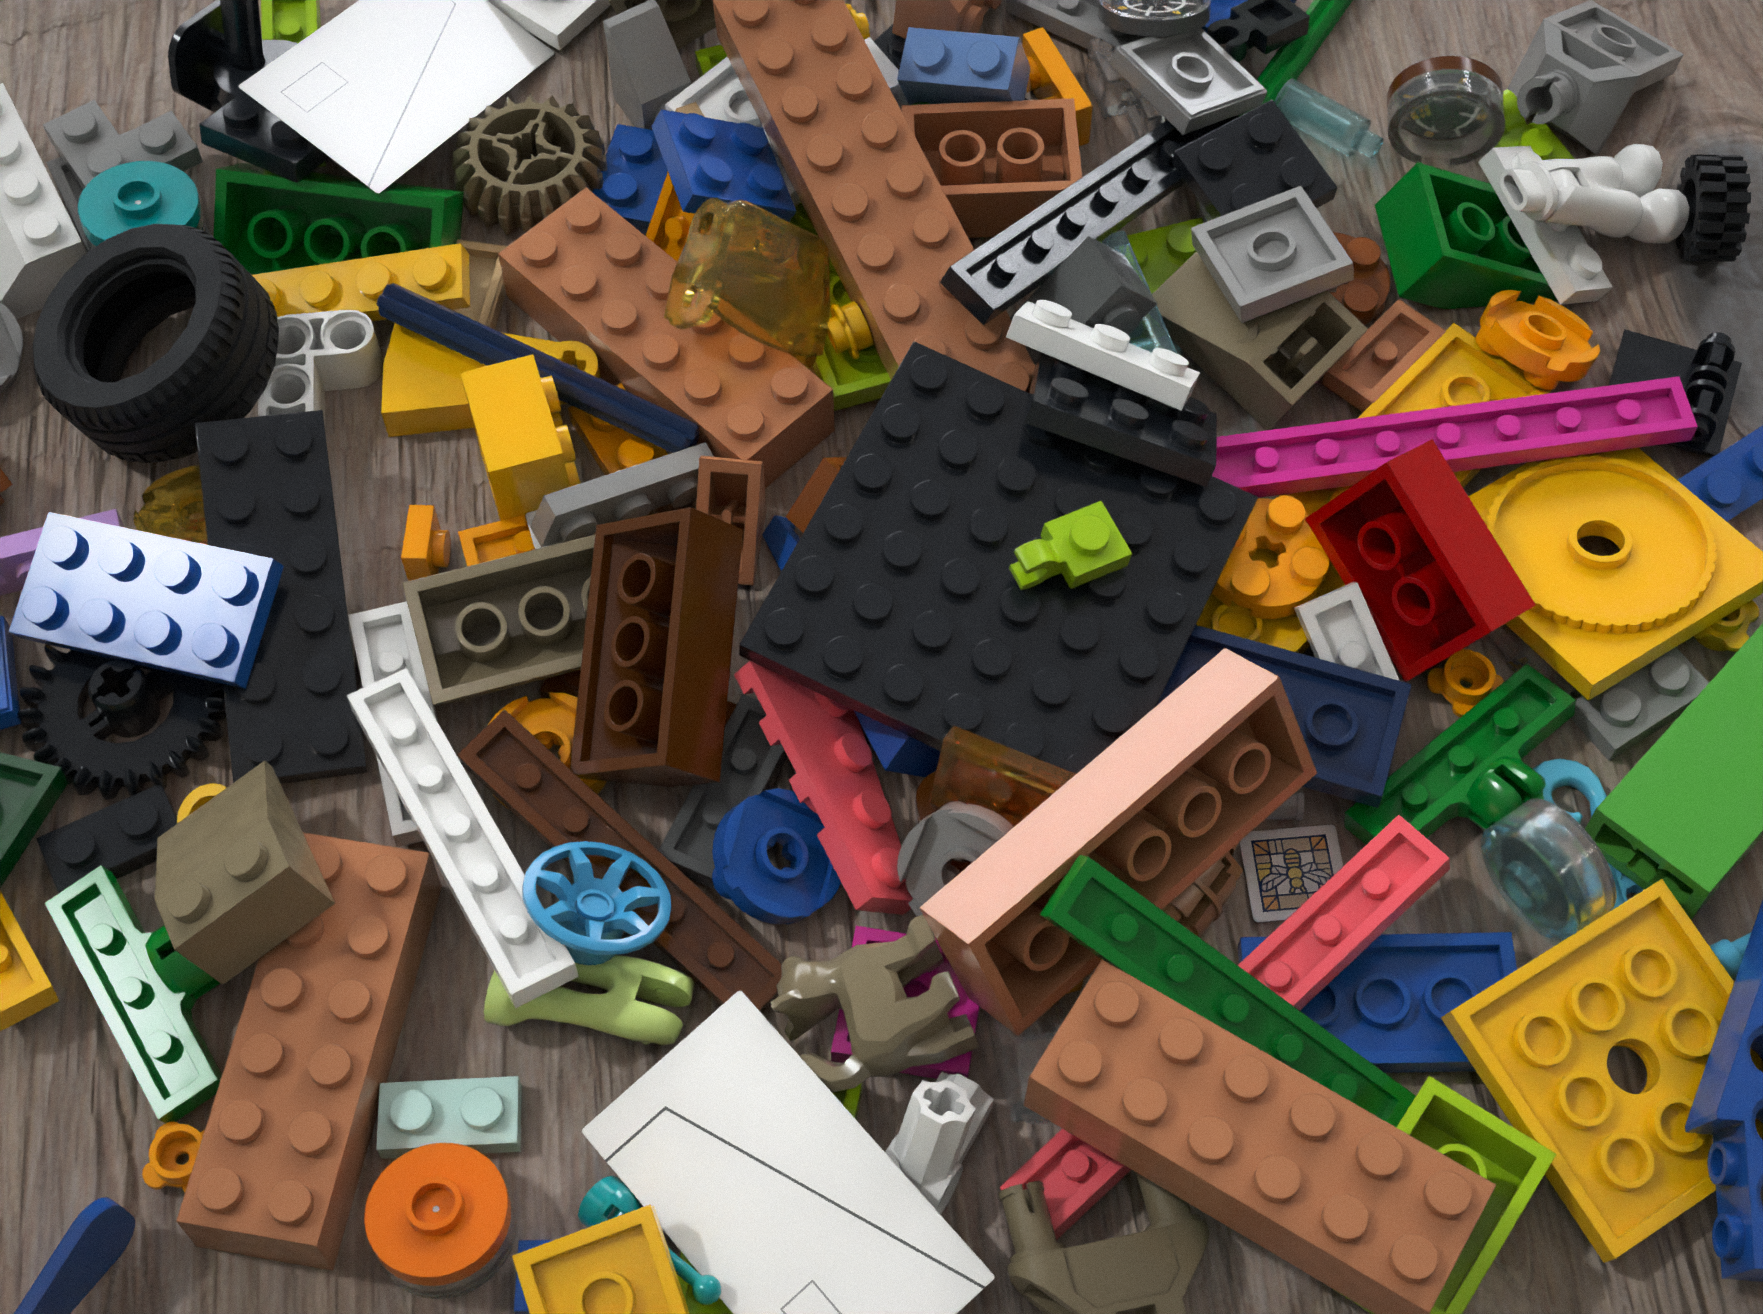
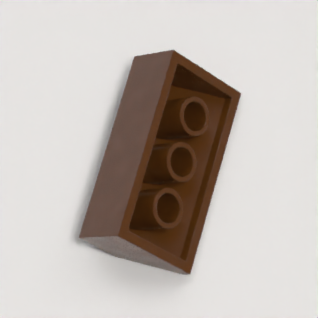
M692 507L596 525L570 770L580 779L663 787L720 782L743 529Z

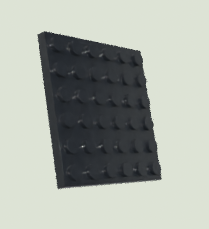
M913 341L740 642L739 656L1045 801L1157 706L1254 509L1258 497L1211 476L1207 487L1026 424L1024 422L1029 393ZM1102 501L1132 552L1128 566L1070 589L1064 576L1060 573L1036 586L1021 590L1009 569L1011 564L1018 562L1014 554L1015 549L1027 542L1042 539L1040 535L1044 523Z

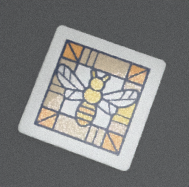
M1334 825L1251 831L1240 842L1252 916L1255 922L1286 920L1343 867L1336 827Z

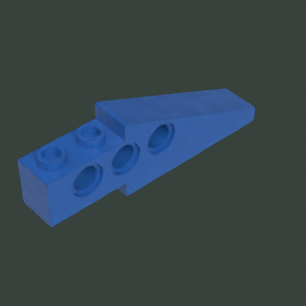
M1762 900L1685 1124L1686 1133L1713 1135V1144L1708 1153L1707 1167L1709 1177L1716 1185L1718 1216L1713 1224L1712 1243L1715 1253L1721 1260L1722 1279L1763 1282V1205L1760 1198L1761 1189L1763 1190V1140L1757 1133L1755 1120L1757 1118L1763 1123V1072L1753 1063L1750 1049L1757 1052L1763 1061Z

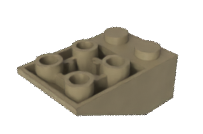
M1197 251L1152 294L1158 304L1146 315L1266 430H1271L1368 330L1328 290L1241 323Z

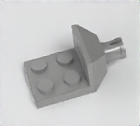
M1589 0L1543 19L1507 89L1516 95L1518 109L1525 119L1532 115L1534 117L1532 123H1546L1594 154H1598L1605 145L1632 94L1672 75L1684 54L1594 1Z

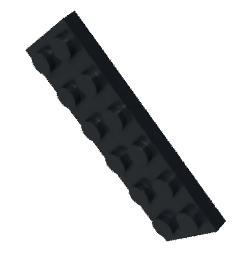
M317 410L195 423L208 545L273 558L284 566L246 689L223 684L233 783L264 760L273 767L280 784L367 773L362 728L347 698V695L357 691L323 411Z

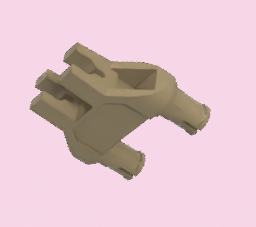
M1133 1171L1137 1176L1150 1226L1142 1232L1066 1248L1064 1243H1057L1043 1192V1182H1028L1026 1185L1027 1189L1023 1190L1022 1184L1008 1187L998 1193L1015 1250V1255L1010 1257V1264L1007 1266L1009 1279L1017 1291L1044 1314H1187L1183 1296L1199 1265L1210 1237L1206 1221L1201 1220L1200 1215L1191 1213L1189 1203Z

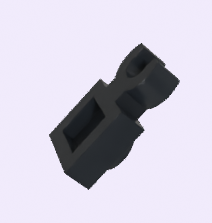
M1247 0L1231 8L1230 19L1218 20L1210 24L1207 28V34L1219 45L1226 44V52L1237 62H1240L1247 56L1248 49L1256 47L1266 55L1308 33L1310 15L1290 0Z

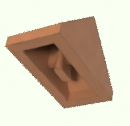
M700 456L696 510L743 529L738 584L753 586L767 511L763 462Z

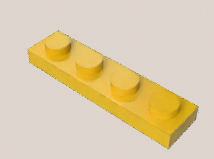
M461 243L252 275L270 296V300L275 306L277 317L290 314L357 310L366 314L371 321L386 320V318L378 313L377 299L383 293L385 287L392 283L398 284L451 310L470 307L469 253Z

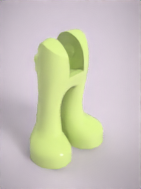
M615 955L609 961L598 965L575 963L579 977L571 981L596 986L608 991L604 994L584 993L559 986L515 1009L495 970L487 989L484 1019L491 1024L511 1026L528 1019L548 1020L591 1028L631 1041L641 1042L644 1045L650 1043L667 1045L674 1044L679 1037L683 1027L681 1019L666 1009L635 999L639 997L667 1006L684 1007L689 1005L692 1000L694 981L684 973L656 962Z

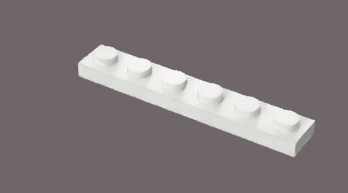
M405 668L347 695L356 719L515 1009L579 977L575 962L566 946L543 932L528 914L522 896L525 874L408 669Z

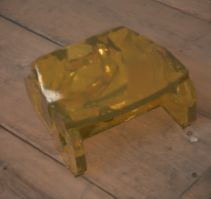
M710 198L697 209L692 218L687 240L672 274L664 318L669 320L670 325L678 329H686L707 323L715 313L723 321L744 335L766 346L791 354L805 367L810 369L814 365L817 356L823 355L827 325L830 317L829 248L822 238L749 201L739 199L726 203L718 198ZM698 291L697 299L695 303L691 306L692 299Z

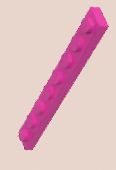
M1678 376L1217 437L1216 467L1212 476L1258 498L1352 486L1387 461L1431 439L1437 445L1451 470L1458 472L1691 441L1698 426Z

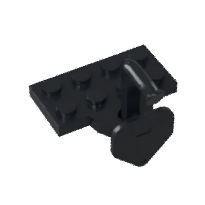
M215 0L182 23L175 31L168 50L171 87L175 93L215 112L199 124L202 144L298 183L326 161L329 156L239 88L241 83L298 43L287 40H262L258 0Z

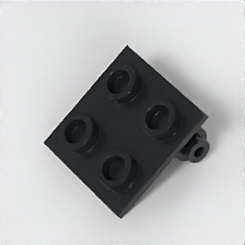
M1624 329L1609 385L1679 376L1698 427L1691 441L1669 443L1666 445L1712 458L1720 452L1742 362L1733 360L1735 348L1731 344V338L1724 333L1714 332L1709 334L1707 339L1699 343L1696 350Z

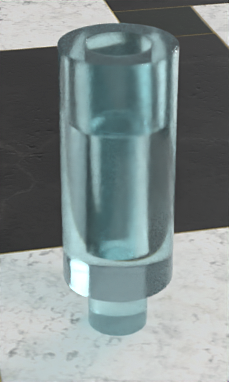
M1294 78L1285 83L1275 99V104L1292 126L1348 157L1353 156L1359 151L1373 159L1382 147L1384 139L1369 131L1371 125L1369 119Z

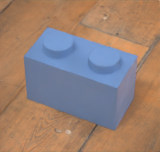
M908 27L897 81L909 105L916 102L948 104L1021 101L1025 99L1031 67L1019 37Z

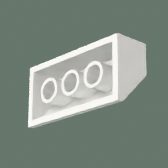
M1 83L0 302L6 305L15 318L18 319L43 309L48 296L63 275L87 252L4 84Z

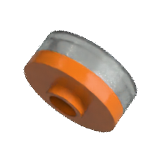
M455 1143L424 1145L406 1152L394 1160L383 1170L373 1184L364 1212L367 1238L387 1276L404 1291L428 1299L458 1297L476 1290L488 1282L508 1259L517 1232L514 1204L497 1167L479 1151Z

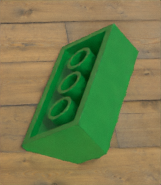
M239 163L216 169L213 237L251 275L456 244L458 239L461 240L464 192L392 183L378 194L354 177L310 172L296 183L255 165Z

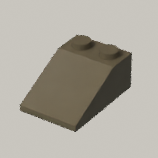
M265 760L157 839L155 903L173 948L221 984L228 982L335 904L275 771Z

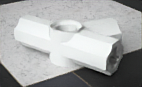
M941 1072L936 1082L922 1080L912 1093L899 1133L885 1152L940 1215L946 1208L963 1171L961 1163L990 1114L994 1099L986 1094L979 1084L958 1073L954 1075Z

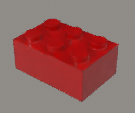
M1433 439L1387 461L1305 518L1344 584L1358 583L1389 657L1405 682L1536 606Z

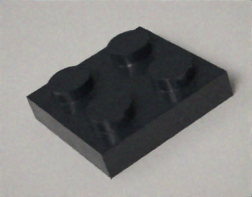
M1273 100L1174 151L1172 161L1176 170L1212 219L1298 186H1302L1315 207L1318 208L1333 200L1338 188Z

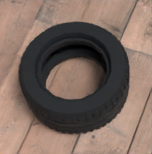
M151 224L132 228L106 239L84 254L63 275L48 296L38 318L33 341L36 381L45 399L64 418L106 453L116 456L121 460L139 463H155L184 458L198 452L195 423L244 418L252 410L266 389L275 367L278 349L279 326L277 323V312L265 289L211 234L192 226L174 224ZM194 307L186 329L168 353L143 372L120 380L128 357L148 332L169 316Z

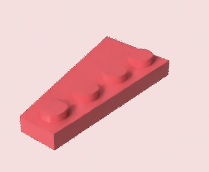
M753 661L747 662L734 676L743 694L755 692L766 714L758 722L770 746L782 744L796 771V774L788 781L799 802H804L813 812L818 814L824 828L817 833V837L855 910L904 915L911 910L908 903L913 898L907 890L906 880L904 879L901 883L899 881L897 861L901 843L891 816V808L885 799L872 760L871 749L866 742L854 710Z

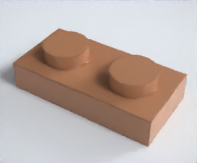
M1398 299L1324 375L1322 384L1364 412L1446 330Z

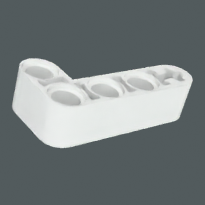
M357 310L290 314L277 317L279 340L276 362L266 389L258 399V417L322 410L325 425V391L361 388L375 382L383 372L384 361L371 319L366 314Z

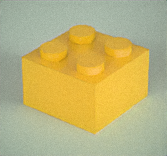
M533 354L460 372L478 445L500 521L536 511L544 495L580 484L574 462L576 457L568 427L563 425L559 413L561 412V407L553 377L551 375L540 378Z

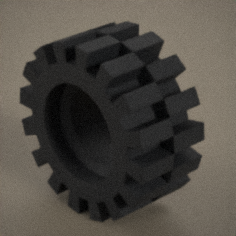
M1693 154L1687 157L1685 168H1682L1680 173L1682 183L1677 186V190L1686 197L1689 205L1688 221L1684 230L1676 239V247L1680 249L1679 256L1681 259H1684L1683 261L1734 262L1736 256L1740 255L1742 251L1741 242H1745L1747 236L1745 224H1749L1750 220L1747 205L1751 203V192H1747V188L1751 183L1750 174H1746L1748 165L1746 161H1743V156Z

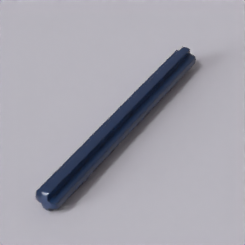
M388 284L377 299L378 313L382 317L486 366L533 354L540 378L552 375L559 400L667 451L674 453L697 445L700 435L699 426L696 423L398 284Z

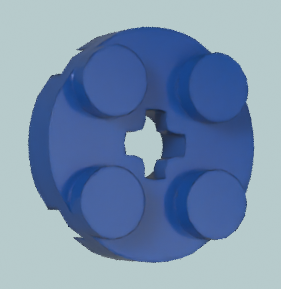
M780 788L765 790L759 795L749 796L728 811L716 829L712 849L715 865L712 881L719 895L725 899L732 900L747 915L765 923L779 925L798 923L828 903L836 894L841 881L817 837V833L824 828L818 814L813 812L804 802L800 803L794 791ZM776 842L783 846L782 856L791 861L790 867H783L780 870L775 868L768 858L767 849L774 846Z

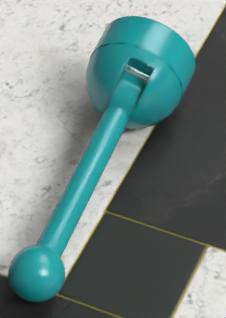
M608 1176L598 1181L587 1192L580 1204L578 1218L588 1228L641 1208V1203L617 1176ZM669 1249L677 1275L692 1287L694 1298L704 1305L716 1302L722 1291L719 1280L712 1275H700Z

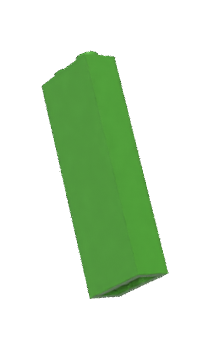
M1763 623L1596 808L1579 838L1581 843L1644 890L1663 879L1691 920L1763 837Z

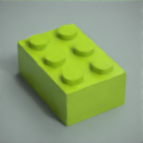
M1428 1076L1397 1128L1496 1184L1429 1313L1463 1314L1555 1158L1556 1153L1441 1082ZM1354 1302L1355 1304H1357L1358 1306H1360L1361 1308H1363L1364 1310H1366V1311L1369 1312L1370 1314H1375V1313L1371 1312L1370 1310L1364 1308L1363 1306L1359 1305L1358 1303Z

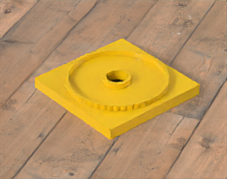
M1639 448L1527 462L1468 496L1536 606L1505 624L1588 701L1763 593V552ZM1586 536H1601L1614 542L1620 551L1610 556L1594 555L1584 550L1578 543V539Z
M1663 879L1441 1017L1511 1125L1556 1153L1545 1176L1603 1263L1618 1258L1716 1191V1185L1711 1181L1707 1167L1708 1153L1713 1144V1135L1686 1133L1685 1124L1734 981ZM1612 1047L1629 1048L1638 1054L1644 1062L1647 1080L1639 1094H1632L1622 1090L1610 1077L1607 1068V1057ZM1750 1049L1753 1063L1763 1072L1762 1059L1757 1052ZM1756 1118V1130L1763 1140V1123Z

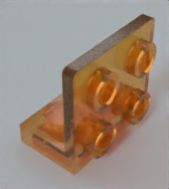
M953 726L943 739L929 803L939 807L954 801L978 805L996 812L1015 827L1076 774Z

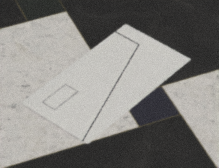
M359 0L241 83L239 88L379 194L469 123V118H475L486 109V105L490 106L555 53L487 0Z
M737 991L582 1129L584 1136L643 1206L650 1204L655 1206L661 1228L700 1275H712L719 1280L722 1288L720 1299L733 1314H957L995 1278L988 1267L742 991Z

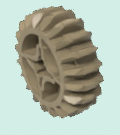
M530 93L526 102L514 104L507 96L503 108L496 109L486 105L484 119L469 118L468 132L457 134V150L452 152V167L455 175L453 178L456 191L464 192V204L471 215H479L486 228L499 223L506 236L517 227L523 228V231L526 233L584 188H588L592 192L593 188L601 189L603 187L604 181L601 171L607 170L603 138L600 137L599 131L595 130L589 115L579 116V112L573 103L560 108L553 95L544 103H537Z

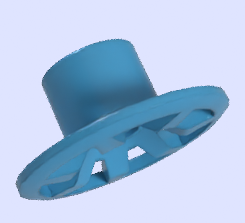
M569 842L541 853L527 869L522 886L523 902L534 923L548 936L565 945L575 963L583 965L602 964L617 954H627L653 943L663 933L671 913V896L659 873L634 853L601 842ZM586 855H600L616 861L609 867L604 877L599 879L594 878L590 860ZM568 857L574 883L571 884L561 873L544 869L549 864ZM629 868L642 875L652 887L636 886L623 893L619 889ZM536 884L555 894L559 901L544 909L536 894ZM658 905V914L649 926L632 911L637 907ZM623 930H624L625 932H627L628 934L633 935V936H630V937H626V938L621 939L622 934H623Z

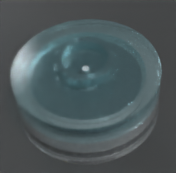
M1530 799L1483 832L1481 838L1482 856L1493 883L1513 911L1541 935L1551 940L1562 942L1614 908L1617 896L1616 885L1604 855L1587 831L1571 815L1557 805L1543 799Z

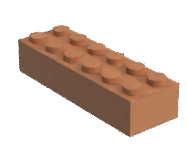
M584 188L498 253L506 294L513 303L559 342L578 341L589 346L597 356L600 377L612 385L622 383L627 392L696 423L699 426L700 435L697 445L706 442L714 457L762 461L765 488L835 431L833 389L588 188Z
M1224 648L919 907L970 1000L1019 1036L1099 965L1102 959L1040 915L1079 855L1090 857L1162 910L1317 774L1280 677Z
M303 832L335 904L259 958L176 1222L196 1247L333 1271L378 1114L379 1083H387L442 885L429 852Z
M1103 959L1028 1079L1024 1100L1025 1107L1375 1314H1429L1496 1187V1184Z

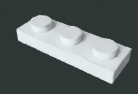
M1531 146L1492 148L1478 163L1559 304L1598 301L1613 286L1602 269V261L1599 255L1589 247L1577 225L1553 224L1546 221L1539 223L1525 215L1524 212L1513 210L1500 188L1499 178L1505 169H1517L1527 161H1543L1541 157L1532 150Z
M1037 300L1036 304L1027 301L1014 314L1006 338L1181 411L1190 398L1200 375V372L1188 368V360L1175 352L1162 348H1154L1153 352H1149L1130 344V337L1115 327L1096 324L1092 328L1072 320L1071 311L1051 301Z

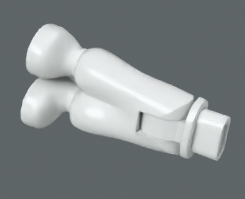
M1628 145L1619 151L1614 158L1598 156L1583 159L1527 161L1517 169H1505L1499 178L1500 188L1513 210L1524 212L1530 219L1539 223L1546 221L1553 224L1581 225L1608 237L1623 238L1627 235L1643 243H1669L1676 239L1684 230L1689 216L1687 199L1679 190L1659 188L1652 191L1661 177L1663 163L1660 153L1653 146Z

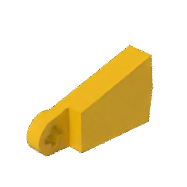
M394 323L383 362L381 414L388 437L474 428L460 372L486 365ZM503 333L569 365H577L578 369L600 378L597 356L584 343L578 341L556 342ZM559 400L560 404H567V403H565V402Z

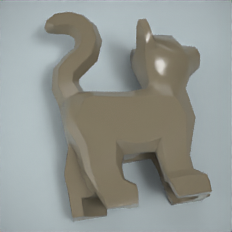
M923 914L912 919L909 922L907 934L896 941L856 945L829 961H807L798 956H790L782 963L781 980L776 985L778 997L771 1001L770 1004L774 1012L782 1013L787 1017L788 1022L785 1033L789 1041L799 1038L816 1024L826 1019L836 1009H842L844 1012L851 1041L852 1055L843 1064L836 1065L815 1053L798 1054L831 1092L855 1088L869 1077H887L911 1066L942 1063L980 1047L966 1014L950 1019L947 1012L960 1000L949 971L933 976L929 990L919 996L908 997L904 990V987L912 980L926 972L933 971L944 962L932 930Z

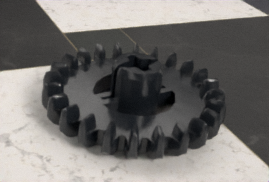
M46 644L44 650L54 668L47 670L36 665L29 666L32 678L42 689L35 687H22L20 689L23 701L30 707L17 713L21 720V725L28 730L22 735L23 743L27 749L35 752L34 761L61 767L68 784L73 782L75 790L79 795H89L99 786L103 798L110 800L117 796L121 787L126 786L129 795L132 796L143 791L144 783L151 782L153 786L162 784L163 788H166V775L173 772L181 778L188 776L190 770L186 761L189 758L198 761L207 759L210 754L203 742L217 741L224 735L222 727L217 722L226 719L222 683L137 665L125 660H115L74 650L65 653ZM140 668L151 670V672L145 675ZM173 692V704L167 718L152 733L136 741L122 743L104 741L111 734L130 738L138 737L148 732L157 723L160 716L159 701ZM88 696H90L96 710L83 718V707Z

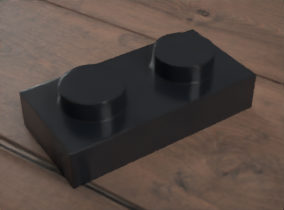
M162 784L155 785L36 838L57 891L60 893L100 865L112 872L115 878L118 879L156 862L157 839L177 824V816Z

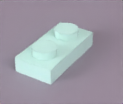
M519 1076L379 1083L376 1148L381 1159L398 1158L415 1148L433 1143L461 1144L473 1148L482 1154L521 1152L522 1085Z

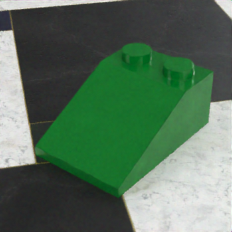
M1417 162L1375 204L1399 298L1441 309L1487 306L1494 294L1504 290L1521 291L1516 301L1535 303L1538 296L1558 301L1490 183Z

